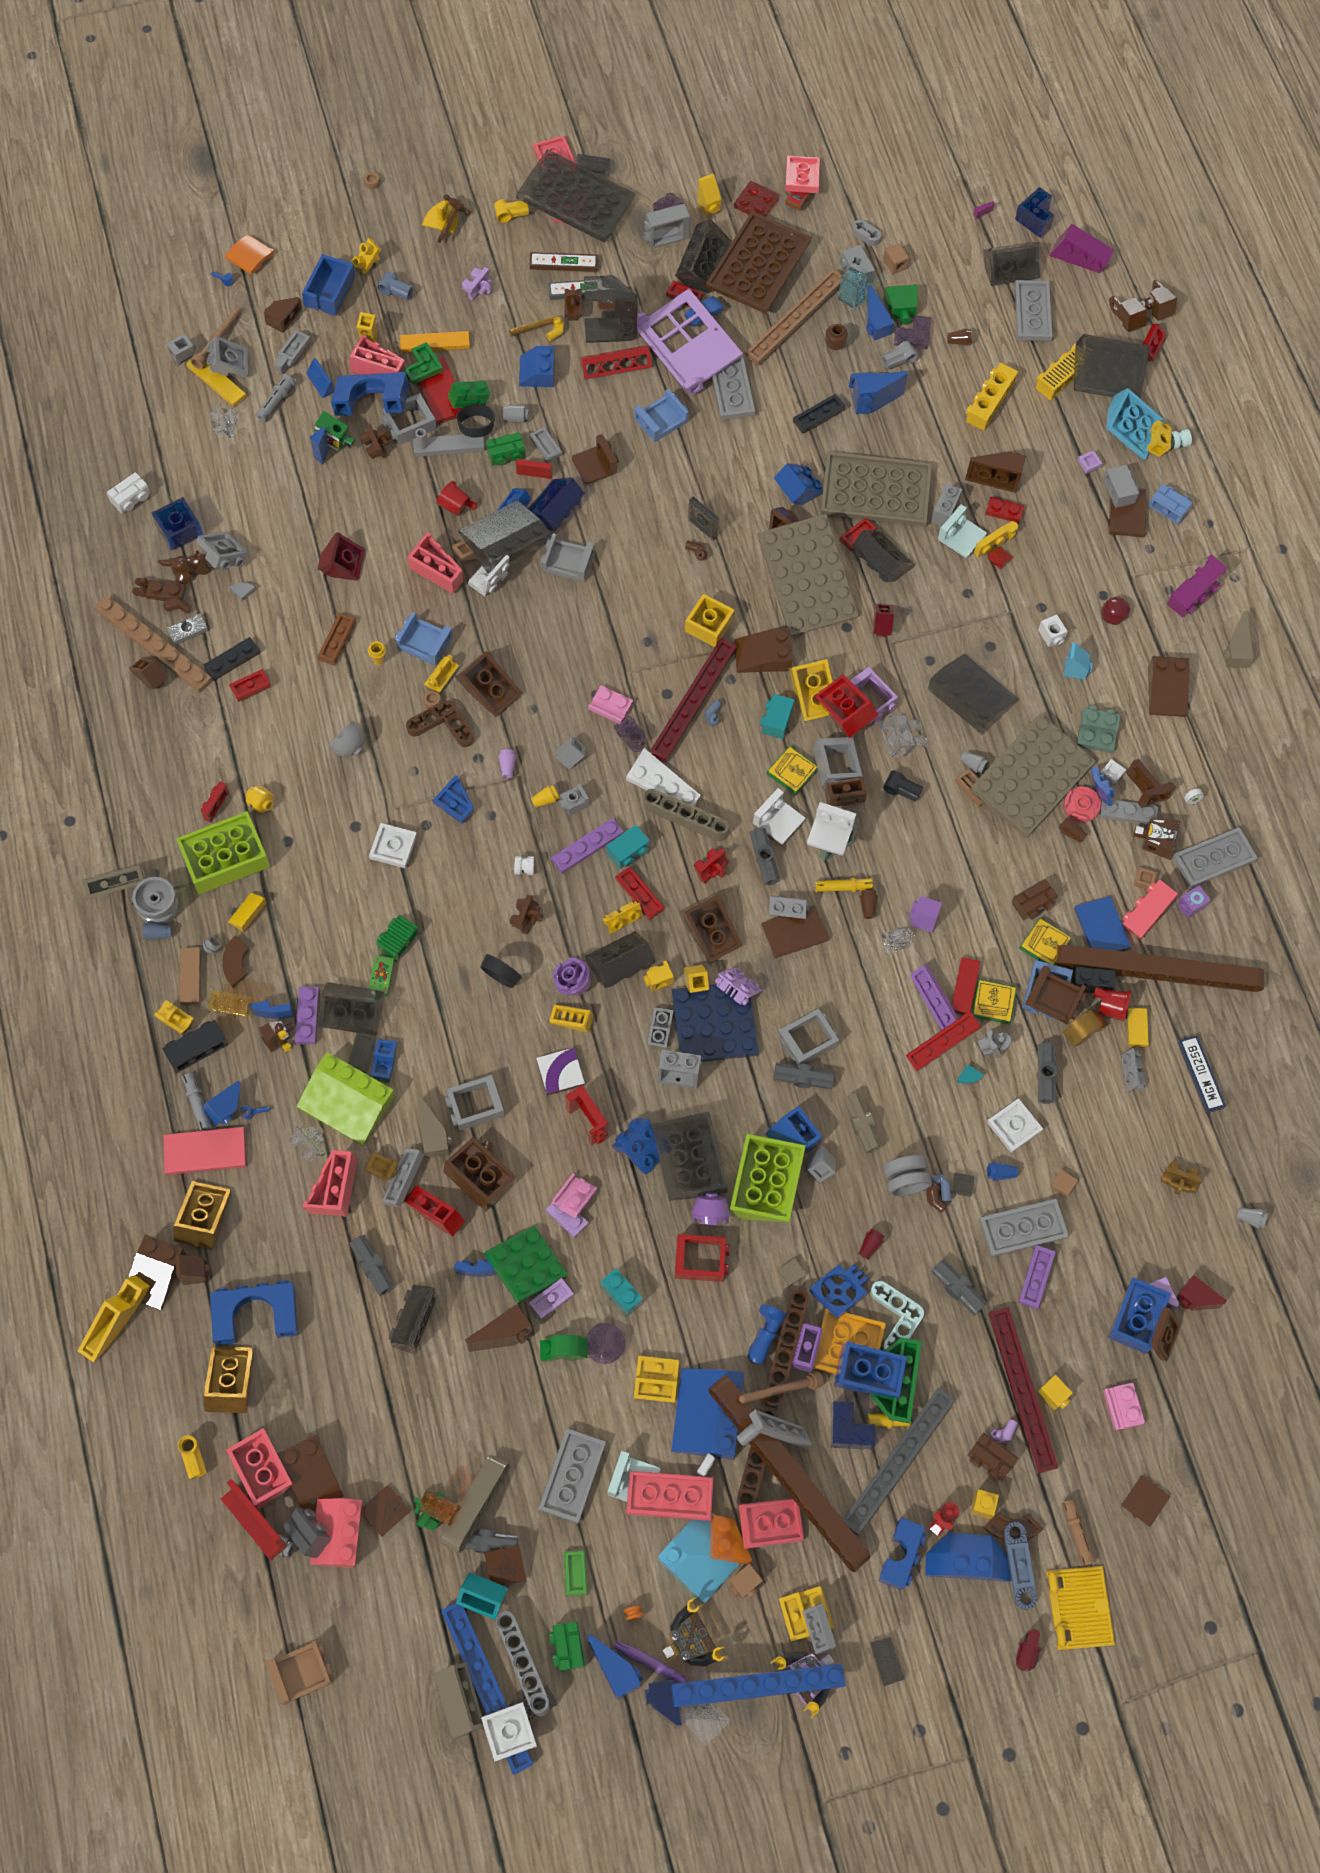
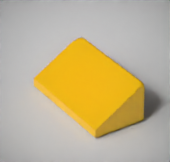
M250 893L228 923L244 933L266 905L265 898Z

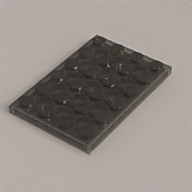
M547 149L516 193V198L605 243L635 198V193Z

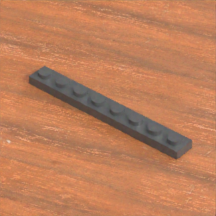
M937 1388L844 1517L843 1521L856 1535H859L955 1401L940 1388Z

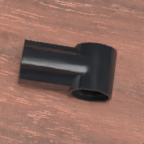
M892 770L883 785V789L891 795L899 794L916 802L923 786L907 780L902 773Z

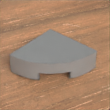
M243 582L229 587L230 591L241 601L255 591L253 585Z

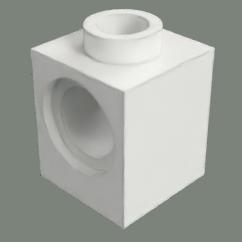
M1058 615L1041 621L1038 629L1048 647L1062 644L1068 632Z

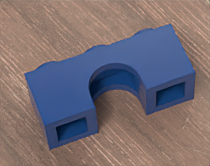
M904 1518L898 1520L892 1541L902 1545L905 1556L901 1561H893L887 1558L884 1562L879 1582L899 1590H903L905 1586H910L913 1577L910 1571L912 1565L915 1567L920 1556L917 1550L919 1545L923 1546L926 1538V1533H923L924 1526Z

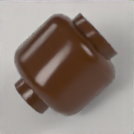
M841 324L829 326L825 335V343L828 348L832 350L844 348L848 337L847 329Z

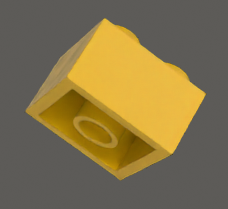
M703 594L685 620V632L715 647L733 623L735 610Z

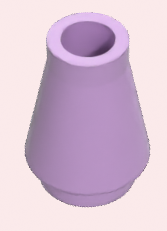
M501 750L500 755H498L503 778L513 777L517 757L514 750Z

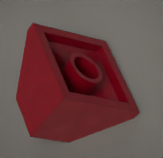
M337 532L322 551L317 569L333 578L357 581L359 580L365 549Z

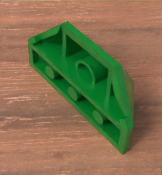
M901 1337L884 1350L907 1357L899 1398L871 1394V1398L889 1420L908 1424L911 1422L922 1341Z

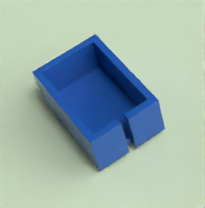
M322 254L302 292L304 306L318 311L321 308L322 312L336 316L356 277L354 264Z

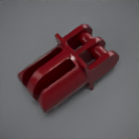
M1037 1629L1028 1631L1025 1640L1018 1643L1016 1666L1021 1671H1030L1037 1665L1040 1651L1043 1649L1038 1647L1040 1632Z

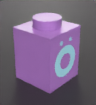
M1199 885L1181 896L1177 904L1181 913L1190 918L1205 909L1211 899Z

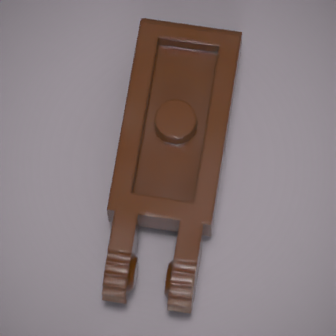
M136 578L135 584L147 587V590L135 587L132 593L136 596L166 601L175 597L183 600L186 586L180 583Z

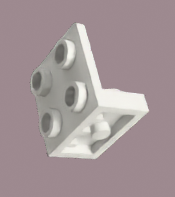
M506 555L498 562L490 556L468 581V585L484 597L489 592L492 593L496 589L499 580L503 581L508 575L507 569L510 566V557Z
M777 788L754 813L753 824L758 828H766L767 835L783 845L805 821V817L783 801L784 792Z
M820 802L807 845L842 856L855 822L856 813Z

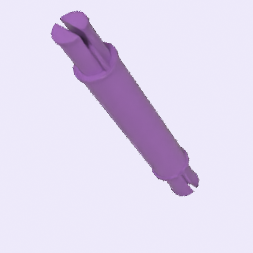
M617 1640L613 1648L624 1653V1656L670 1678V1680L674 1679L684 1683L687 1675L676 1671V1668Z

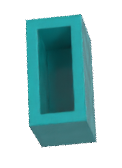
M773 694L771 700L768 699L765 707L767 714L762 716L760 726H763V734L780 739L784 738L793 710L794 699Z
M635 824L606 845V854L619 869H622L623 867L630 866L634 859L638 856H644L649 851L650 840Z
M617 1268L601 1280V1288L627 1317L643 1304V1298Z
M469 1572L460 1588L456 1604L496 1620L504 1604L508 1588Z

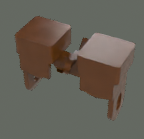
M1153 280L1150 294L1154 300L1149 297L1139 302L1136 298L1121 303L1115 296H1111L1109 298V305L1113 313L1123 322L1122 326L1130 332L1146 325V322H1148L1147 313L1150 309H1152V315L1157 321L1174 315L1176 313L1177 297L1165 286L1163 287L1159 281Z

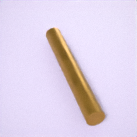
M558 315L510 329V336L552 324L554 318L558 317Z

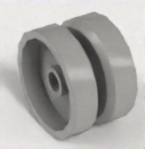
M161 877L144 879L137 884L133 891L132 900L139 917L145 923L167 924L175 918L179 911V901L173 886Z
M924 1156L902 1157L892 1160L883 1166L884 1176L890 1180L887 1183L890 1196L912 1195L932 1186L930 1174L924 1172L927 1169Z

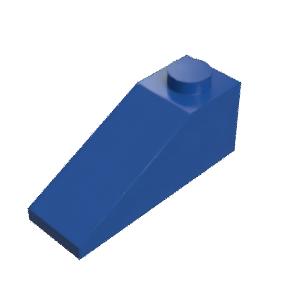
M870 285L867 291L866 330L875 341L893 334L894 322L874 288Z

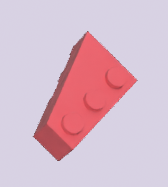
M365 334L361 336L349 356L350 372L359 375L404 372L405 360L389 350H384L380 347L379 343H373L367 339Z
M427 532L407 557L409 569L454 594L463 583L462 569L443 551L441 545L436 543L431 534Z
M1161 880L1157 883L1153 882L1147 889L1149 893L1144 898L1141 896L1135 903L1136 908L1134 911H1128L1122 919L1124 921L1123 927L1139 940L1143 939L1156 924L1157 920L1166 913L1167 908L1177 900L1178 893Z
M332 1150L320 1172L321 1175L317 1183L311 1189L312 1192L308 1200L302 1206L309 1214L348 1216L358 1162L357 1157L349 1151Z

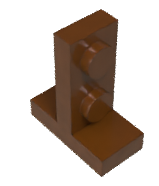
M1139 759L1133 760L1126 772L1143 793L1138 801L1141 808L1168 800L1176 788L1172 782L1160 785Z

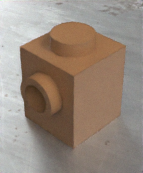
M898 243L884 250L883 261L893 275L907 269L909 257L907 251Z
M748 1564L729 1580L730 1586L728 1588L736 1598L739 1596L741 1599L744 1597L750 1599L758 1592L756 1587L763 1580L753 1567Z

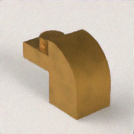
M1089 1010L1074 1020L1062 1033L1075 1047L1083 1044L1094 1033L1102 1031L1108 1025L1105 1023L1102 1015L1097 1013L1096 1010Z

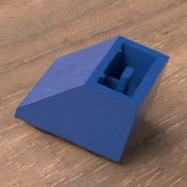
M787 463L774 477L793 504L803 505L823 494L822 483L812 475V470L806 465Z
M800 1106L784 1115L765 1134L771 1139L806 1145L804 1155L820 1145L823 1137Z

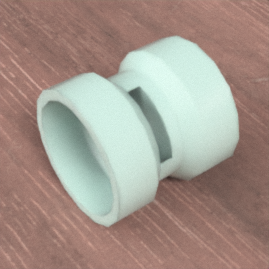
M1189 429L1181 430V432H1171L1172 449H1178L1180 446H1191L1192 437Z

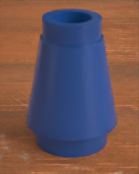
M996 1161L989 1163L987 1166V1177L993 1181L1012 1179L1018 1176L1017 1166Z

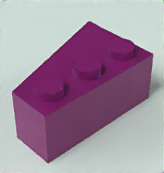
M1071 224L1056 240L1050 256L1100 273L1108 265L1114 249L1074 224Z
M1212 554L1207 558L1205 566L1203 568L1198 567L1195 570L1196 574L1189 580L1186 579L1169 598L1167 605L1182 618L1188 613L1191 615L1199 603L1203 604L1209 598V594L1216 593L1221 587L1220 582L1227 567Z

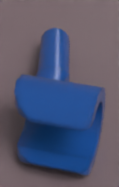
M211 272V275L222 280L225 286H229L234 282L231 279L233 276L230 273L223 276Z
M242 1106L240 1108L241 1111L249 1110L248 1114L242 1115L247 1120H250L254 1114L270 1111L269 1106L251 1109L249 1106Z

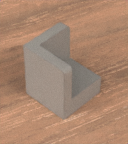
M573 736L567 739L556 751V759L568 769H571L585 756V746Z
M822 1146L808 1156L807 1170L821 1183L836 1173V1159Z

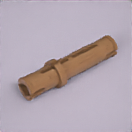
M1075 1500L1061 1503L1068 1521L1066 1524L1072 1532L1082 1566L1096 1562L1083 1528V1518H1080Z

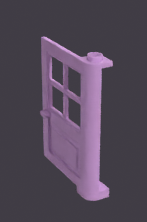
M687 289L650 316H647L646 313H638L630 319L635 329L689 395H694L702 390V383L743 356L740 349L690 289ZM685 303H688L696 314L679 325L671 313ZM668 316L676 328L662 338H659L651 327ZM699 317L708 329L691 340L682 328ZM680 331L688 343L671 353L663 342Z

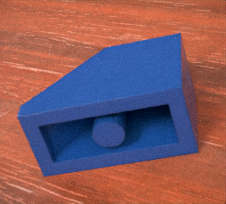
M239 1081L211 1098L202 1106L216 1126L221 1122L225 1125L233 1119L232 1115L237 1110L241 1084Z

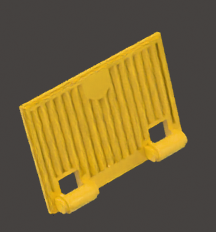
M1103 1566L1046 1571L1050 1586L1049 1597L1054 1631H1056L1058 1640L1056 1643L1057 1650L1115 1645ZM1062 1577L1063 1588H1058L1057 1578ZM1067 1630L1070 1631L1071 1641H1066L1065 1631Z

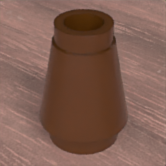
M965 328L947 333L948 344L966 346L967 344H972L971 330Z
M1068 816L1058 827L1061 833L1078 842H1081L1087 835L1077 822Z
M875 890L861 891L859 898L864 918L873 919L876 914L878 895H876Z

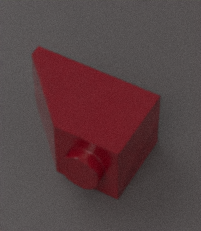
M875 604L873 634H876V636L887 637V635H892L893 605Z
M1195 1275L1188 1280L1176 1296L1179 1304L1191 1311L1219 1309L1227 1302L1226 1299Z

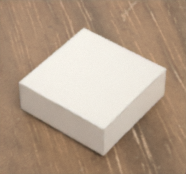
M1111 759L1100 774H1103L1106 780L1115 785L1126 772V769Z
M709 1453L697 1471L698 1476H706L715 1459Z

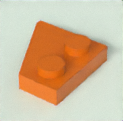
M713 1515L711 1517L710 1558L748 1565L752 1562V1558L748 1549H744L743 1538L734 1518Z

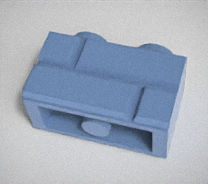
M1162 484L1152 497L1149 507L1179 525L1189 512L1193 502L1187 496H1181L1175 492L1174 488Z

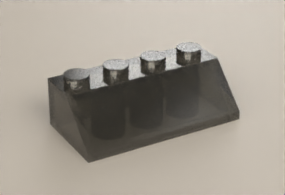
M711 219L696 224L675 276L690 288L711 293L712 290L706 288V283L731 245L732 240Z

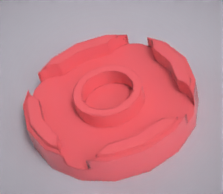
M1076 787L1067 793L1064 799V809L1071 819L1073 818L1077 822H1089L1099 814L1102 804L1101 799L1089 787Z

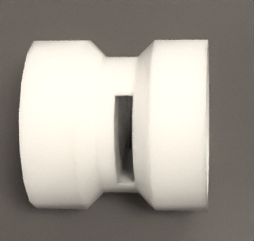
M515 856L514 874L521 875L524 872L527 875H534V857L528 856L523 859L521 856Z

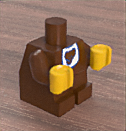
M275 1021L258 1028L261 1038L270 1053L275 1051V1048L280 1045L285 1052L292 1049L290 1043L287 1042L289 1039L288 1032L294 1030L291 1022L284 1026L282 1021Z

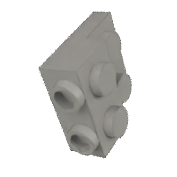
M217 336L212 342L208 343L207 352H210V355L207 359V365H210V371L223 376H227L229 372L243 378L248 375V350L246 347Z
M226 531L198 536L196 542L207 552L205 559L215 569L222 568L226 570L230 566L241 567L245 563L248 552Z

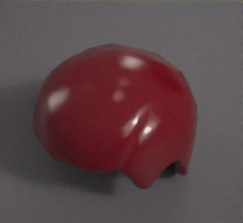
M1112 597L1102 606L1101 615L1107 623L1118 625L1129 617L1131 609L1124 598Z

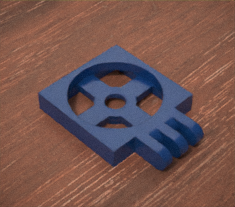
M838 1264L811 1286L809 1290L837 1319L867 1295V1291L862 1286L870 1278L866 1275L860 1280L859 1278L864 1272L859 1270L854 1274L858 1269L855 1264L847 1271ZM833 1276H841L845 1281L841 1285H836L831 1278ZM822 1285H825L830 1290V1294L825 1298L821 1292ZM851 1287L856 1291L853 1301L846 1295V1291ZM840 1289L842 1294L836 1295L834 1290ZM835 1300L841 1301L844 1306H837L831 1303Z

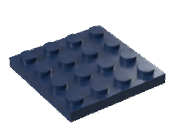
M717 984L709 985V990L692 993L689 992L687 987L671 989L679 1051L681 1053L701 1055L700 1062L759 1056L751 997L748 998V1004L744 1006L730 997L735 988L729 994H726L717 987Z

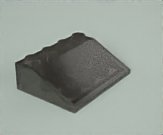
M1083 334L1075 346L1074 391L1114 397V395L1128 388L1140 398L1148 363V345Z
M518 500L458 530L487 574L491 573L506 555L510 557V563L545 545L550 535L543 522Z
M965 654L941 668L930 679L928 690L981 735L1019 700Z
M709 1111L651 1124L669 1201L694 1199L697 1196L706 1195V1193H717L720 1195L728 1192V1184Z

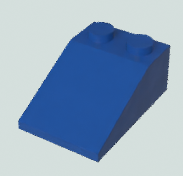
M907 371L856 376L852 396L856 414L873 413L904 395Z
M1132 1277L1107 1338L1147 1354L1152 1349L1150 1345L1163 1307H1167L1171 1293Z
M845 1342L841 1346L834 1386L856 1392L899 1398L907 1357Z
M587 1636V1641L617 1701L638 1690L643 1679L638 1668L633 1669L629 1662L594 1636Z

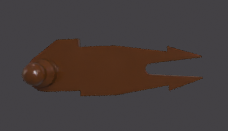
M445 194L443 199L448 201L453 208L437 241L439 243L444 240L458 211H462L467 216L471 213L469 209L465 208L460 199L451 198L448 194Z

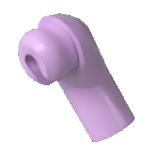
M1009 1419L1005 1429L993 1430L990 1437L999 1444L1009 1442L1015 1433L1018 1423Z

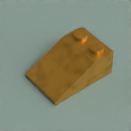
M192 1181L174 1223L173 1241L213 1250L219 1236L231 1189Z
M211 1347L203 1395L205 1412L247 1413L253 1348Z

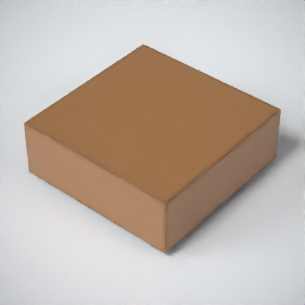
M1139 867L1133 886L1147 890L1155 882L1157 872Z
M1061 1169L1050 1187L1067 1198L1078 1180Z

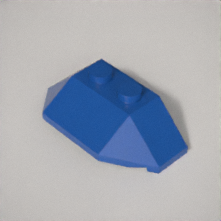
M948 1533L926 1553L925 1576L1011 1582L1007 1554L991 1535Z

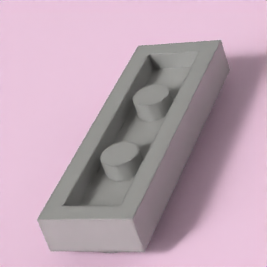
M1101 800L1099 818L1147 825L1149 819L1157 818L1158 806L1150 805L1141 808L1138 803L1112 800V806H1108Z
M405 1149L397 1166V1172L388 1186L382 1203L387 1206L401 1208L423 1159V1152Z

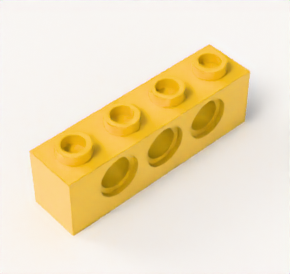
M1001 362L997 368H993L989 376L990 379L985 380L982 385L981 393L978 392L976 394L974 404H970L967 408L966 422L985 431L1016 382L1018 371Z

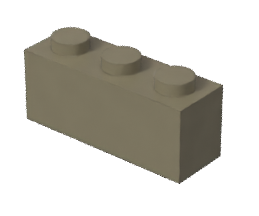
M139 863L85 878L82 881L87 898L90 899L137 886V884L144 880V876Z
M467 1663L454 1664L435 1672L436 1686L440 1694L452 1739L483 1729L482 1714Z

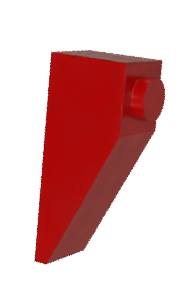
M417 1185L404 1199V1202L452 1237L466 1222L455 1208Z

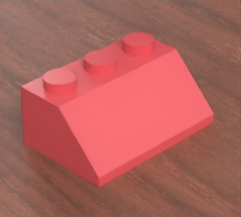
M264 1428L226 1449L255 1507L260 1509L277 1499L293 1485Z
M343 1498L317 1499V1516L315 1519L327 1527L326 1532L331 1540L323 1548L324 1550L319 1557H311L310 1565L353 1569L356 1560L362 1500Z

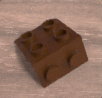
M603 434L596 436V447L572 456V461L585 484H590L617 473L618 457L616 453L612 452L611 444L608 439H605Z

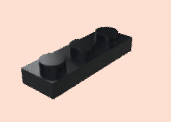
M834 394L793 417V423L803 434L844 411L845 405Z
M248 637L203 665L215 681L261 652L251 637Z

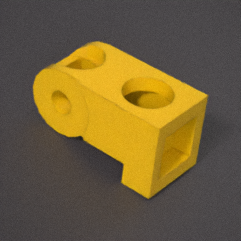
M360 312L356 326L359 337L361 338L365 334L367 339L373 343L376 342L378 334L375 324L376 315Z
M1160 420L1154 422L1151 427V441L1147 445L1148 452L1160 457L1171 448V426Z

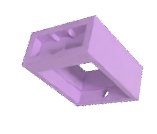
M870 667L850 680L859 690L869 683L886 701L884 705L876 710L879 716L867 724L868 726L873 722H879L885 713H890L896 708L898 696Z

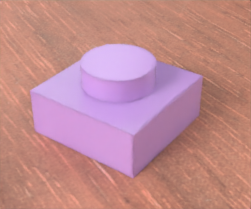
M1094 450L1079 456L1077 460L1086 474L1102 466V462Z

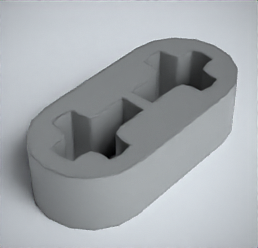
M856 220L853 223L852 233L857 238L870 246H876L880 243L881 232L864 220Z

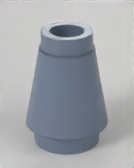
M153 922L143 923V939H148L149 941L171 938V926Z

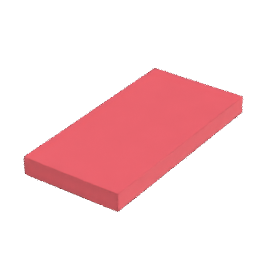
M244 1127L163 1135L165 1175L246 1167Z
M629 1471L626 1515L711 1521L713 1477Z

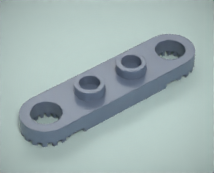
M1010 1522L1004 1528V1539L1014 1600L1019 1608L1027 1610L1033 1608L1037 1602L1025 1527L1019 1522ZM1013 1526L1018 1527L1020 1530V1536L1017 1539H1013L1009 1535V1531ZM1024 1592H1028L1031 1595V1602L1027 1605L1020 1601V1596Z

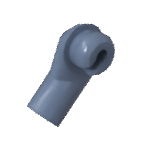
M717 700L705 711L706 721L711 726H715L719 722L716 712L722 705Z
M942 1174L933 1175L932 1183H937L940 1186L942 1201H951L950 1182Z

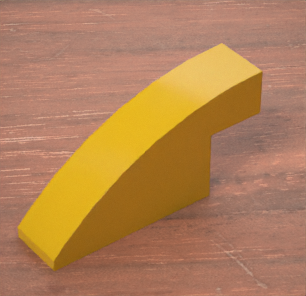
M136 1275L126 1278L118 1294L105 1300L78 1352L93 1363L96 1362L132 1317L150 1285Z

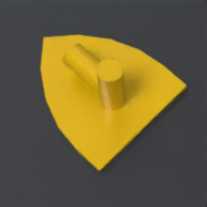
M445 200L436 204L426 214L422 226L442 230L453 207ZM456 214L448 230L450 233L455 232L458 214Z

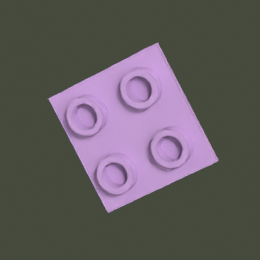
M732 967L718 974L719 977L715 980L716 986L726 994H729L735 988L730 997L740 1005L746 1006L749 1002L748 998L762 992L758 987L759 985L755 981L746 978L744 973L738 968Z

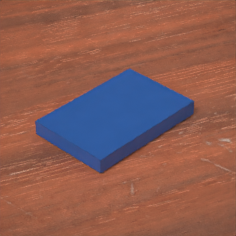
M1111 896L1075 906L1074 910L1089 948L1126 951L1131 948Z

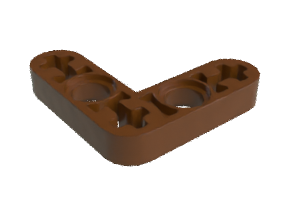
M442 701L410 718L406 723L408 734L414 737L444 722L460 746L469 747L474 742L471 729L451 701ZM443 708L450 709V712L444 711ZM428 715L436 717L433 722L426 721ZM458 720L461 722V725L459 727H452L451 723ZM412 725L418 726V729L415 730V729L412 728L411 726H412ZM461 731H463L465 737H468V740L462 739Z

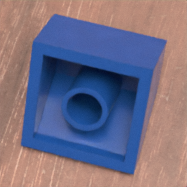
M536 346L520 356L519 386L554 387V346Z

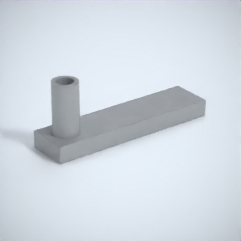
M419 428L415 432L416 438H413L415 457L485 451L483 437L473 438L464 434L427 437L426 431L423 428Z
M754 1410L749 1414L753 1423L737 1435L738 1441L743 1446H746L760 1433L805 1449L812 1445L804 1427L758 1410Z

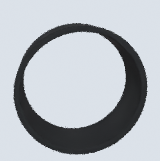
M471 404L461 408L456 416L459 430L462 434L473 438L488 435L494 428V411L482 404ZM472 416H482L491 421L488 425L480 428H470L462 425L465 419Z
M489 954L485 955L480 966L486 974L509 988H513L522 978L512 967Z

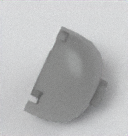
M352 721L331 741L328 747L342 757H348L352 754L356 756L363 749L361 745L364 742V732L355 721Z

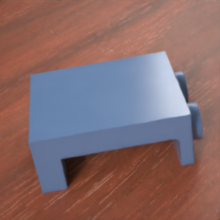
M669 389L665 390L663 398L643 409L640 405L634 408V419L654 442L688 423V408L682 405L677 395Z
M412 612L410 617L405 619L403 629L396 634L397 649L436 666L453 638L452 628L446 625L443 629L418 619L417 614Z

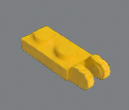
M1011 521L977 542L974 551L977 558L983 554L987 555L993 547L1002 545L1005 540L1014 538L1018 524Z

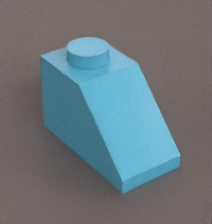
M1072 642L1065 660L1063 676L1085 680L1087 673H1091L1093 663L1090 662V654L1077 643Z

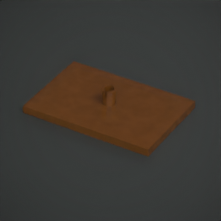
M751 211L708 279L706 288L767 314L809 246L812 237Z

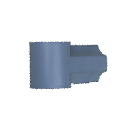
M386 272L377 285V289L382 294H393L405 300H410L414 291L412 285L398 280L396 275L391 272Z

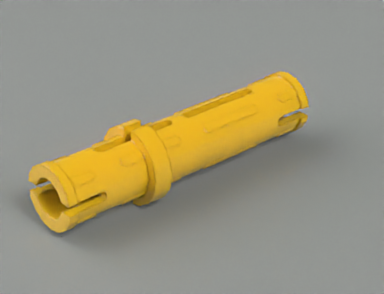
M855 877L846 880H815V892L873 890L872 878L855 879Z

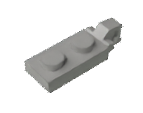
M297 330L293 332L278 352V362L275 364L277 372L283 374L288 366L291 367L310 343L311 336Z

